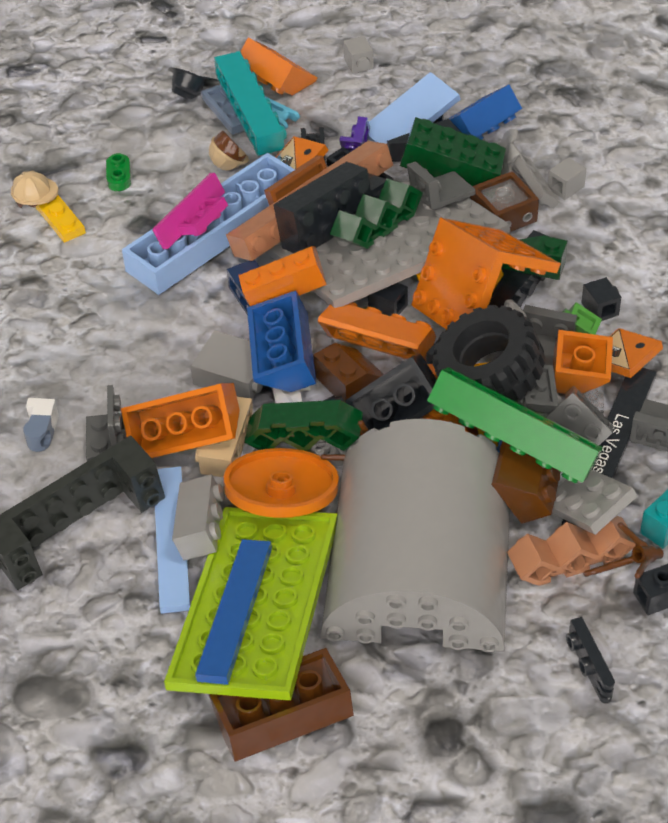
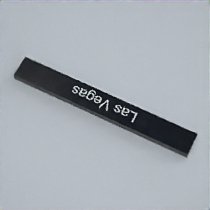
M641 368L632 378L625 376L607 417L613 424V433L599 445L603 449L592 470L614 479L630 441L634 415L636 411L640 412L645 399L648 398L656 379L657 371ZM563 519L561 526L564 525V524H565L566 522H568V521H566V520Z

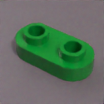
M115 153L106 160V179L108 188L112 191H124L131 186L130 160L128 156L121 153Z

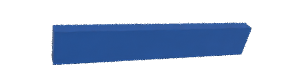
M241 540L195 673L197 682L228 685L272 551L271 541Z

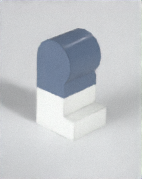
M28 398L26 408L30 420L24 425L23 432L28 448L34 452H41L46 450L51 444L59 413L55 399Z

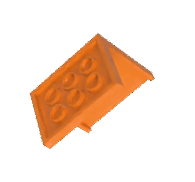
M440 217L433 240L429 246L425 265L421 270L416 291L413 294L411 306L447 330V326L452 321L456 322L459 320L460 315L472 313L473 309L479 307L482 309L487 308L503 263L509 264L511 268L519 271H525V268H530L532 272L540 275H545L546 272L557 273L561 263L503 230Z

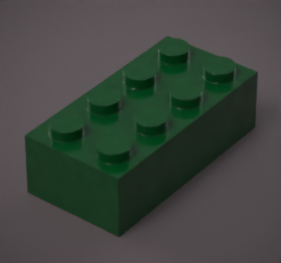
M415 117L400 166L407 168V164L417 162L421 167L427 169L428 173L434 178L454 171L471 186H475L501 175L506 148L494 142L490 143L478 139L474 135L455 131L451 127H443L432 123L430 120ZM496 185L480 192L485 196L491 197Z

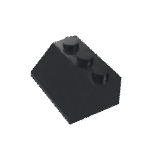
M417 354L346 399L345 402L363 412L362 421L368 430L373 428L381 430L390 427V422L420 419L434 410V404L427 400L436 383V378L422 355Z

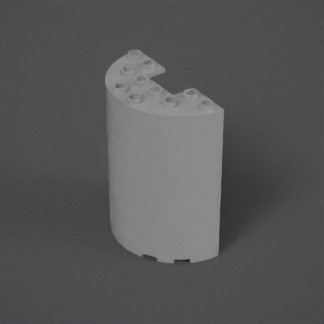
M406 419L390 422V427L381 430L373 428L359 437L358 443L348 449L342 468L337 506L338 516L331 551L321 639L381 643L382 626H390L392 628L410 627L423 630H443V647L455 650L477 649L485 652L504 651L510 508L491 485L499 456L496 445L482 434L475 436L465 431L464 426L452 422L434 419Z

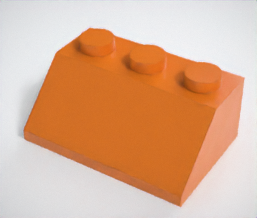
M249 37L240 51L243 58L248 59L250 71L258 75L257 80L265 85L272 84L271 89L281 95L286 92L293 96L318 79V77L277 51Z
M315 246L239 275L242 292L250 306L293 291H297L300 296L327 285Z

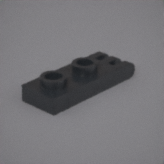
M583 617L571 619L569 633L566 634L568 647L572 652H576L579 658L578 662L581 673L584 677L588 676L600 701L605 704L612 701L615 680Z

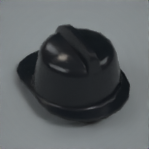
M168 68L173 73L172 92L186 99H193L200 95L206 81L219 82L217 79L199 76L183 69Z

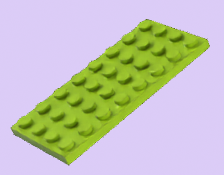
M224 508L223 519L220 520L219 524L221 538L218 539L217 552L208 554L164 680L167 691L291 701L334 541L337 513L314 512L298 517L274 518L255 515L240 508ZM241 540L271 541L272 551L228 685L197 682L195 673Z

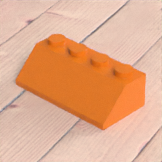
M354 302L337 308L330 304L318 318V323L331 338L403 359H409L414 355L421 354L426 361V353L434 345L436 339L433 328L426 322L416 321V323L406 321L405 317L398 314L388 316L373 307H367V310L359 308Z
M220 383L121 408L126 436L131 435L151 458L235 439L240 412L234 383Z

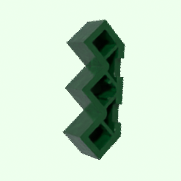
M386 179L379 199L363 194L355 215L339 210L330 235L368 249L374 245L376 238L379 236L385 237L398 228L397 224L402 220L408 221L415 215L423 192L408 184Z
M341 400L263 404L249 417L244 443L257 450L275 448L283 441L299 450L308 451L321 439L345 451L360 437L361 428L358 422L362 420L363 412Z

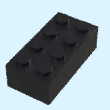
M346 161L273 204L282 249L296 253L311 246L317 248L334 238L330 233L339 210L355 215L363 194L372 197L367 168Z

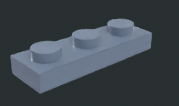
M221 85L201 91L204 102L232 135L244 131Z

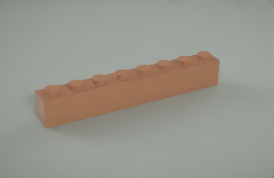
M372 141L365 142L276 202L346 161L367 168L368 173L379 176L393 166L387 144ZM273 204L226 234L234 257L253 261L281 242Z

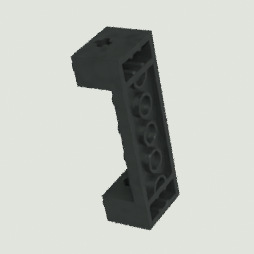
M131 435L0 514V568L17 590L33 583L38 577L43 575L32 548L39 546L46 539L59 531L65 530L69 525L89 515L93 510L113 500L122 492L128 496L141 513L157 505L165 498L156 463Z

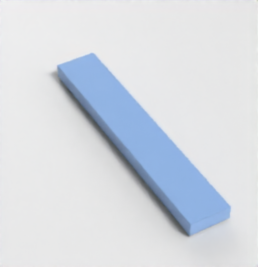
M181 466L161 468L157 470L165 498L155 505L159 603L160 612L163 614L189 611L190 590L188 560L183 561L172 540L179 486L183 482Z

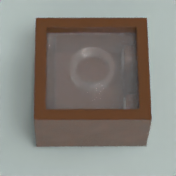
M513 171L472 186L475 188L476 194L470 196V199L509 223L510 232L537 222L539 198Z

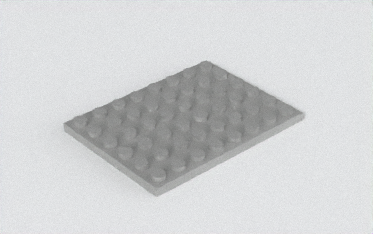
M409 181L401 182L410 185ZM470 198L447 204L441 209L433 210L420 200L415 215L408 221L402 220L397 224L398 228L385 237L379 236L376 238L374 245L368 249L345 242L336 237L317 247L327 285L312 291L328 305L331 304L334 308H337L420 273L425 265L429 246L433 240L440 217L500 229L508 234L510 233V224ZM281 242L266 251L274 260L294 254L282 249Z

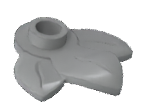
M516 129L506 131L501 142L497 143L501 147L506 148L501 175L512 171L511 163L520 155L519 149L513 144L518 133Z

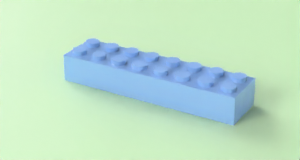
M269 153L264 154L221 183L225 191L221 197L225 198L228 206L221 212V216L218 219L212 221L206 227L207 230L199 236L182 235L169 249H163L153 230H150L122 249L125 271L160 295L228 248L230 244L226 234L267 208L269 203L264 190L295 169Z

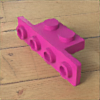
M209 173L152 229L163 249H169L182 235L199 236L207 230L206 227L212 221L218 219L221 216V212L228 206L225 198L221 197L225 191L215 173Z

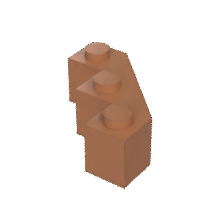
M616 516L596 535L568 522L558 527L547 540L527 533L524 537L518 539L516 544L507 553L521 580L541 586L551 583V577L564 573L567 578L590 570V565L603 562L605 565L618 561L630 552L636 544L618 527L619 522H622L624 525L626 523L622 517Z

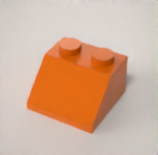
M558 330L553 354V369L557 393L566 394L569 389L575 386L583 394L610 383L613 337Z

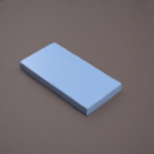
M430 72L369 121L370 131L368 139L372 142L387 144L388 140L410 133L415 117L427 119L433 123L461 100L460 95Z

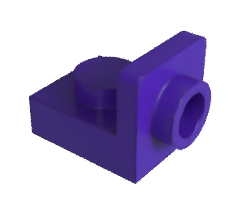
M358 116L357 124L352 126L351 137L340 136L341 148L344 147L352 152L368 141L370 125L367 117Z

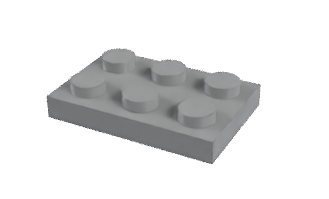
M591 470L588 478L583 483L580 481L573 483L566 479L558 486L552 514L596 535L638 495L633 487Z

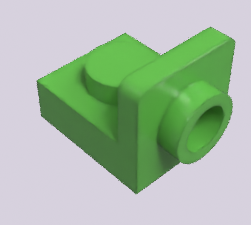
M577 302L569 310L565 308L562 311L577 315L576 332L596 335L602 321L600 317Z

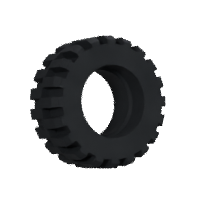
M489 305L485 309L479 307L473 309L472 313L460 315L459 320L456 322L452 321L447 326V331L441 333L438 338L439 343L435 345L432 359L433 367L438 377L441 370L449 367L513 401L517 399L521 401L526 397L525 393L528 390L532 391L537 384L536 379L540 380L544 371L545 355L542 344L530 320L516 309L512 310V308L502 305L500 308L496 305ZM503 351L495 360L481 366H474L486 355Z

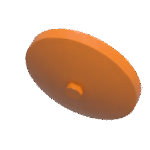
M270 448L250 452L234 460L224 473V493L228 500L236 507L255 515L274 518L298 517L314 513L329 505L338 493L339 477L336 468L328 460H322L321 456L299 449Z

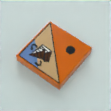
M293 136L275 158L296 170L317 155L324 157L329 150L325 144Z
M618 328L609 336L613 337L611 372L632 378L663 349L662 341Z

